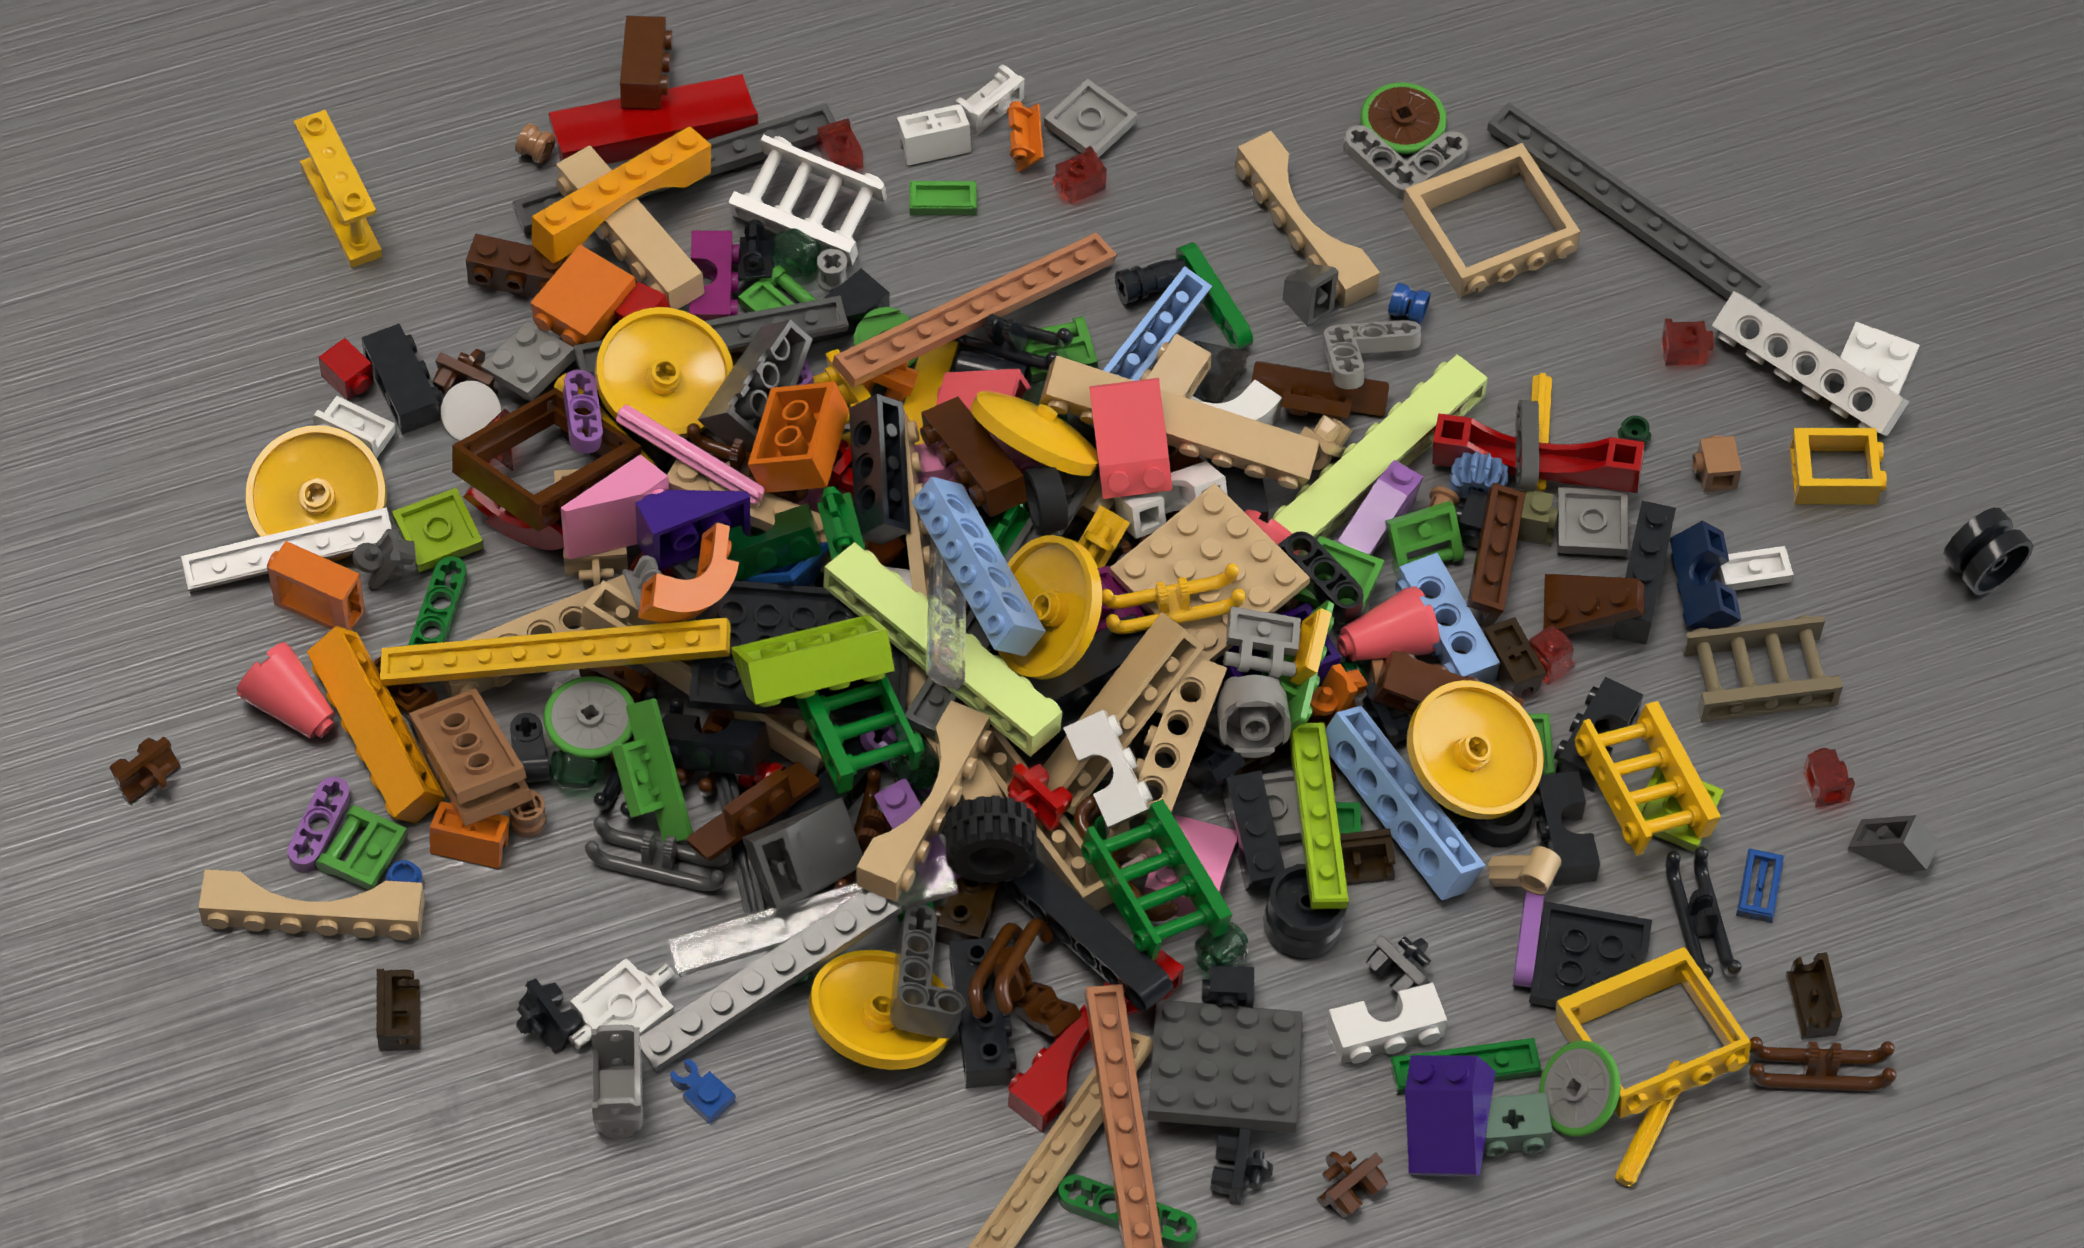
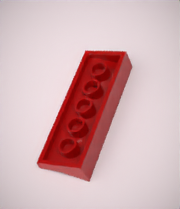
M739 74L669 88L668 95H662L661 109L621 108V100L619 98L549 112V121L552 132L556 137L555 143L560 161L590 145L606 164L633 159L689 126L705 140H709L757 125L758 113L748 92L744 76Z

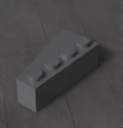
M791 319L761 327L702 412L698 421L727 445L732 446L736 438L744 440L745 450L752 452L770 389L797 384L812 338Z

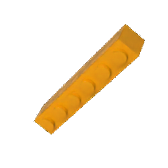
M335 626L307 651L313 664L312 670L323 682L327 690V699L336 707L340 714L343 729L351 735L357 746L355 751L358 757L366 763L371 773V782L383 795L386 801L385 808L387 812L397 820L401 819L416 824L446 797L387 687L381 683L380 674L358 633Z

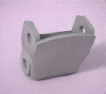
M629 1024L601 1025L597 1029H591L593 1121L596 1129L606 1137L613 1139L627 1138L634 1135L643 1126L640 1027H634Z

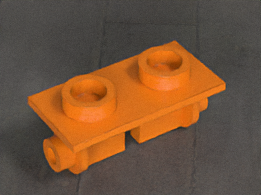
M1014 101L1007 108L1009 127L1014 129L1010 132V156L1016 162L1017 172L1019 173L1044 158L1040 104L1038 103L1030 108H1026L1022 102Z

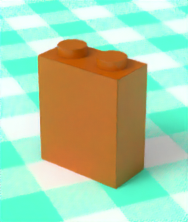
M579 244L530 302L533 321L540 329L546 332L551 330L572 347L574 345L599 341L617 320L614 311L635 287V277Z

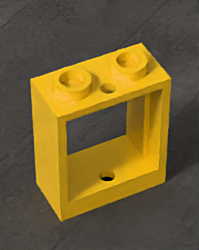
M1876 428L1793 429L1789 452L1795 504L1877 505L1880 492L1886 490L1887 476L1886 471L1880 470L1884 449L1883 443L1877 442ZM1810 451H1865L1868 479H1814L1812 477Z

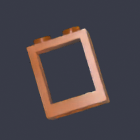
M285 541L280 550L274 551L270 556L267 570L269 572L270 588L272 589L275 605L330 630L335 626L353 630L365 612L359 573L288 541Z

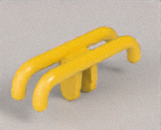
M1230 563L1226 566L1225 571L1218 575L1187 581L1186 577L1177 578L1176 584L1165 585L1164 581L1156 582L1155 588L1121 595H1114L1110 589L1102 590V604L1105 607L1124 609L1156 602L1159 611L1158 614L1129 620H1120L1117 615L1110 614L1106 618V625L1113 633L1132 634L1148 630L1161 612L1178 624L1227 614L1231 606L1240 607L1243 605L1246 598L1243 589H1234L1232 595L1227 599L1190 607V595L1217 590L1230 585L1237 579L1239 567L1235 563Z

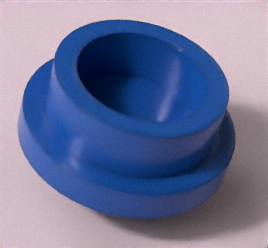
M400 860L388 869L386 881L422 883V872L416 864L408 860Z

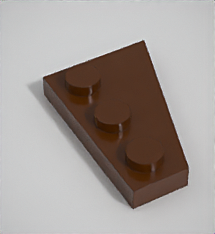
M1545 574L1543 633L1549 639L1644 615V584L1638 578Z

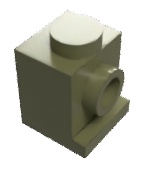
M1526 490L1517 540L1551 546L1558 511L1557 508L1551 507L1554 494Z

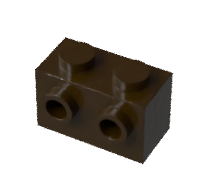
M960 877L946 885L944 896L947 897L944 907L938 906L935 912L937 916V942L949 945L950 941L984 938L1001 895V882L991 884L990 882L978 883L975 880H966Z

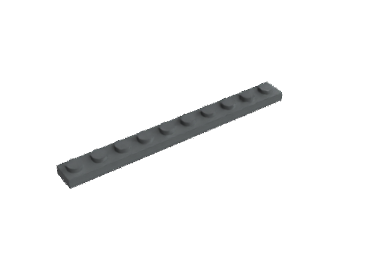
M827 103L706 140L711 144V173L703 178L766 159L768 155L764 154L761 144L763 134L774 138V136L782 137L788 140L793 147L801 148L839 136L838 125ZM558 187L513 201V209L524 234L532 232V216L564 198ZM674 187L656 189L636 198L646 197Z
M1508 103L1488 122L1487 130L1510 147L1523 143L1537 166L1725 298L1729 299L1733 291L1759 305L1769 295L1771 285L1512 104Z
M1095 470L1090 476H1078L1058 471L1066 495L1069 515L1068 526L1098 480V470ZM1029 517L1004 559L1008 564L1013 555L1026 543L1046 535L1062 537L1066 529L1040 535L1036 531L1031 517ZM971 609L960 628L965 633L974 635L981 645L990 652L993 646ZM929 675L905 713L910 727L935 738V728L951 700L958 703L959 698Z

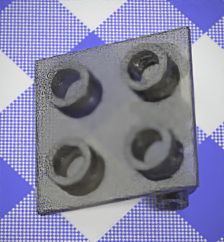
M1195 340L1194 344L1212 354L1211 368L1192 396L1208 403H1221L1224 400L1223 396H1228L1231 393V389L1236 386L1238 379L1247 371L1246 359L1251 353L1246 350Z

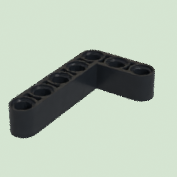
M1303 531L1295 532L1278 544L1310 577V584L1305 588L1321 605L1327 600L1334 603L1332 616L1337 621L1346 624L1361 616L1364 597L1363 589L1314 536ZM1296 550H1304L1309 554L1300 557L1295 555L1293 552H1295ZM1327 574L1332 578L1322 581L1316 578V576ZM1344 598H1349L1355 601V603L1352 605H1344L1339 601Z

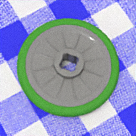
M598 676L575 678L557 688L548 699L543 715L544 727L550 740L563 752L587 759L604 757L613 753L612 747L625 744L630 740L633 732L626 706L633 704L634 701L625 688L610 679ZM590 714L595 715L591 720L586 719Z
M1590 1041L1572 1042L1560 1048L1546 1064L1540 1080L1539 1093H1546L1552 1127L1564 1135L1582 1137L1599 1130L1612 1116L1620 1095V1076L1614 1059L1602 1046Z

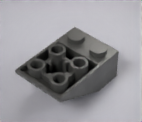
M842 797L742 837L764 900L767 905L775 909L811 896L857 870V865L863 856Z

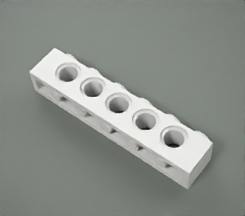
M1733 291L1712 324L1713 327L1720 331L1717 336L1718 338L1733 347L1738 342L1748 348L1745 355L1763 365L1765 360L1776 366L1773 373L1790 383L1795 378L1804 384L1801 391L1817 401H1819L1821 396L1831 401L1830 409L1845 419L1848 418L1849 414L1859 419V428H1876V433L1879 432L1888 436L1910 402L1735 291ZM1752 322H1757L1760 328L1759 334L1754 339H1748L1745 334L1746 327ZM1784 339L1788 345L1787 352L1781 357H1776L1773 352L1774 345L1777 341ZM1813 357L1816 362V368L1813 373L1804 375L1801 365L1805 359ZM1841 375L1844 379V387L1840 392L1832 393L1829 388L1830 381L1833 377ZM1869 393L1873 400L1872 406L1866 411H1860L1858 399L1861 395Z

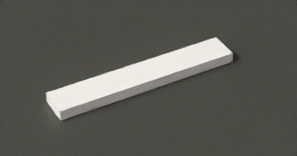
M386 507L181 556L188 590L192 592L268 574L267 563L274 551H279L285 541L326 559L353 554L358 545L362 543L375 545L387 529H392L388 509Z

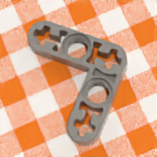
M1355 125L1350 127L1346 131L1344 138V150L1347 155L1394 197L1402 200L1404 199L1405 188L1451 171L1464 161L1468 149L1467 138L1462 133L1456 131H1448L1442 134L1408 160H1404L1366 126ZM1383 157L1388 159L1391 164L1387 167H1378L1373 163V160ZM1430 160L1435 162L1438 167L1434 170H1425L1420 166V163Z
M1410 320L1333 325L1324 330V351L1333 383L1342 389H1356L1364 384V363L1361 353L1413 350L1421 345V326Z

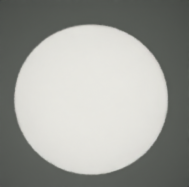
M464 381L456 384L446 393L441 405V418L446 430L460 441L499 420L501 416L500 403L494 391L487 385L477 381Z

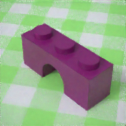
M692 230L691 261L702 272L703 278L710 279L713 282L704 286V295L689 303V313L703 321L738 315V300H732V292H738L739 289L738 272H732L733 265H739V244H733L732 231Z

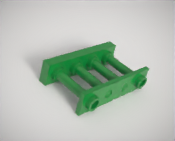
M884 673L885 677L880 680L871 681L870 684L828 697L819 695L817 690H815L816 693L813 696L795 698L838 794L852 790L853 778L857 774V770L906 755L912 771L919 769L921 754L924 753L923 741L918 732L913 733L886 673ZM878 696L885 711L884 713L840 727L837 724L833 725L828 716L832 710ZM888 726L892 727L898 739L897 743L856 756L846 755L842 746L844 740Z
M1163 799L1150 804L1146 820L1142 826L1105 840L1100 838L1094 826L1087 828L1083 844L1081 845L1083 858L1087 864H1092L1132 931L1134 944L1140 952H1144L1153 961H1156L1163 939L1199 925L1207 927L1213 938L1227 932L1232 913ZM1148 838L1155 840L1162 851L1158 855L1121 869L1118 868L1110 855L1114 851ZM1165 867L1173 869L1179 882L1138 898L1135 897L1127 883ZM1182 896L1191 899L1196 908L1195 912L1153 927L1144 912Z

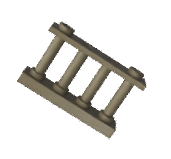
M1803 615L1791 620L1710 630L1708 628H1699L1692 632H1687L1682 649L1683 656H1699L1707 692H1702L1697 710L1700 722L1838 705L1843 689L1840 675L1830 677L1824 675L1815 640H1820L1825 623L1824 616L1811 617ZM1801 642L1810 679L1793 681L1789 678L1781 644ZM1767 646L1776 683L1758 685L1754 680L1747 649ZM1733 651L1741 688L1726 690L1721 688L1712 653Z

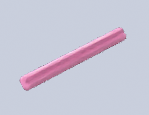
M624 405L618 411L616 421L620 425L729 491H747L750 495L751 504L756 505L762 500L765 493V488L633 407Z

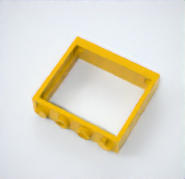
M1685 946L1556 1001L1555 1022L1568 1042H1592L1581 1026L1582 1024L1681 982L1723 1043L1724 1047L1624 1089L1620 1084V1095L1615 1108V1112L1620 1119L1630 1114H1639L1646 1110L1648 1106L1662 1100L1674 1099L1681 1092L1692 1087L1704 1086L1712 1081L1713 1078L1727 1072H1736L1749 1063L1751 1041Z

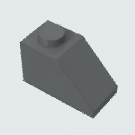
M1310 264L1302 270H1294L1284 280L1282 299L1306 326L1334 310L1339 273L1335 267Z
M1917 815L1861 819L1848 848L1858 855L1895 871L1906 872L1927 870L1940 842Z

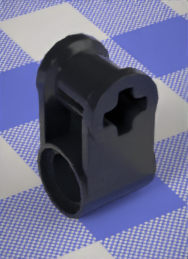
M532 713L518 714L510 724L512 748L525 769L527 778L524 781L526 783L550 781L547 749H545L541 720ZM523 733H530V736L526 737Z

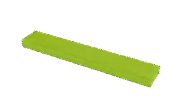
M1306 723L1291 731L1289 744L1311 909L1347 908L1349 899L1325 723Z

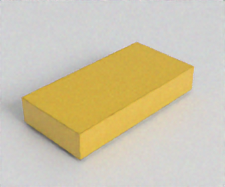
M1320 608L1302 621L1299 648L1292 662L1296 663V672L1294 677L1289 676V681L1300 685L1318 673L1331 612Z

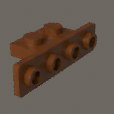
M1261 361L1255 362L1251 381L1252 383L1256 380L1281 396V407L1288 408V412L1291 414L1306 416L1308 412H1315L1342 421V417L1349 418L1350 411L1384 416L1389 392V383L1385 381L1364 378V384L1361 387L1342 389L1335 386L1329 372Z
M795 762L784 771L781 769L776 770L725 805L720 815L687 837L688 845L706 861H712L741 841L743 836L751 834L819 787V779L800 762Z

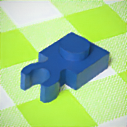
M686 1059L684 1061V1068L690 1075L680 1077L675 1071H672L670 1073L671 1083L677 1089L687 1090L683 1094V1101L710 1124L736 1101L735 1094L711 1071L701 1077L698 1074L696 1063Z

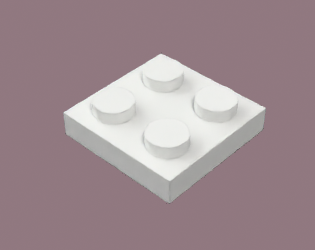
M1855 322L1840 358L1900 395L1917 355L1919 344ZM1841 375L1832 378L1833 381L1844 384V379Z

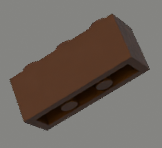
M626 16L620 75L621 108L661 109L662 95H668L669 77L664 75V72L670 73L671 55L666 53V50H672L673 33L672 30H666V17Z

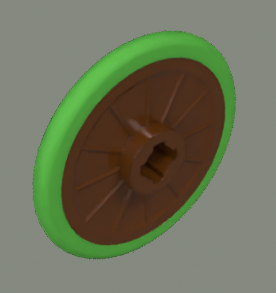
M1403 82L1387 84L1373 91L1364 101L1360 114L1361 125L1371 129L1395 152L1400 154L1419 152L1444 133L1447 123L1445 108L1436 95L1422 86Z

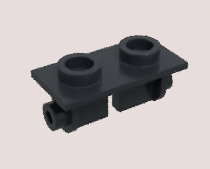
M754 219L745 225V237H740L739 281L772 278L774 235H766L764 225Z

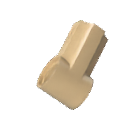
M1541 846L1534 847L1529 855L1492 856L1488 864V879L1494 886H1522L1528 892L1543 895L1547 893L1561 866L1562 860L1554 851Z

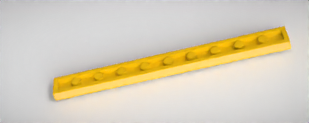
M728 618L386 647L382 648L380 681L384 686L726 657L730 656L731 624Z

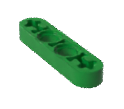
M1194 242L1176 248V258H1182L1189 270L1212 286L1202 303L1231 348L1238 351L1252 345L1253 335L1247 321L1199 247Z
M448 556L438 561L435 566L408 646L447 642L467 583L466 565L460 558ZM451 570H456L457 574H453L450 580V587L446 586L445 574H449ZM439 597H445L451 601L450 605L445 609H436L431 604L433 600ZM429 626H435L441 630V633L432 639L426 638L421 634Z
M1076 1174L1068 1175L1062 1179L1058 1189V1201L1063 1209L1120 1230L1117 1212L1105 1213L1099 1207L1102 1200L1107 1198L1115 1199L1113 1186ZM1074 1188L1081 1189V1194L1077 1195L1075 1200L1070 1199L1069 1192H1072ZM1096 1193V1195L1094 1196L1093 1207L1088 1206L1089 1199H1091V1194ZM1156 1202L1160 1226L1162 1217L1166 1218V1225H1164L1163 1232H1161L1162 1244L1170 1248L1190 1247L1196 1239V1220L1192 1215ZM1179 1224L1186 1226V1231L1181 1234V1237L1174 1235V1229H1177Z

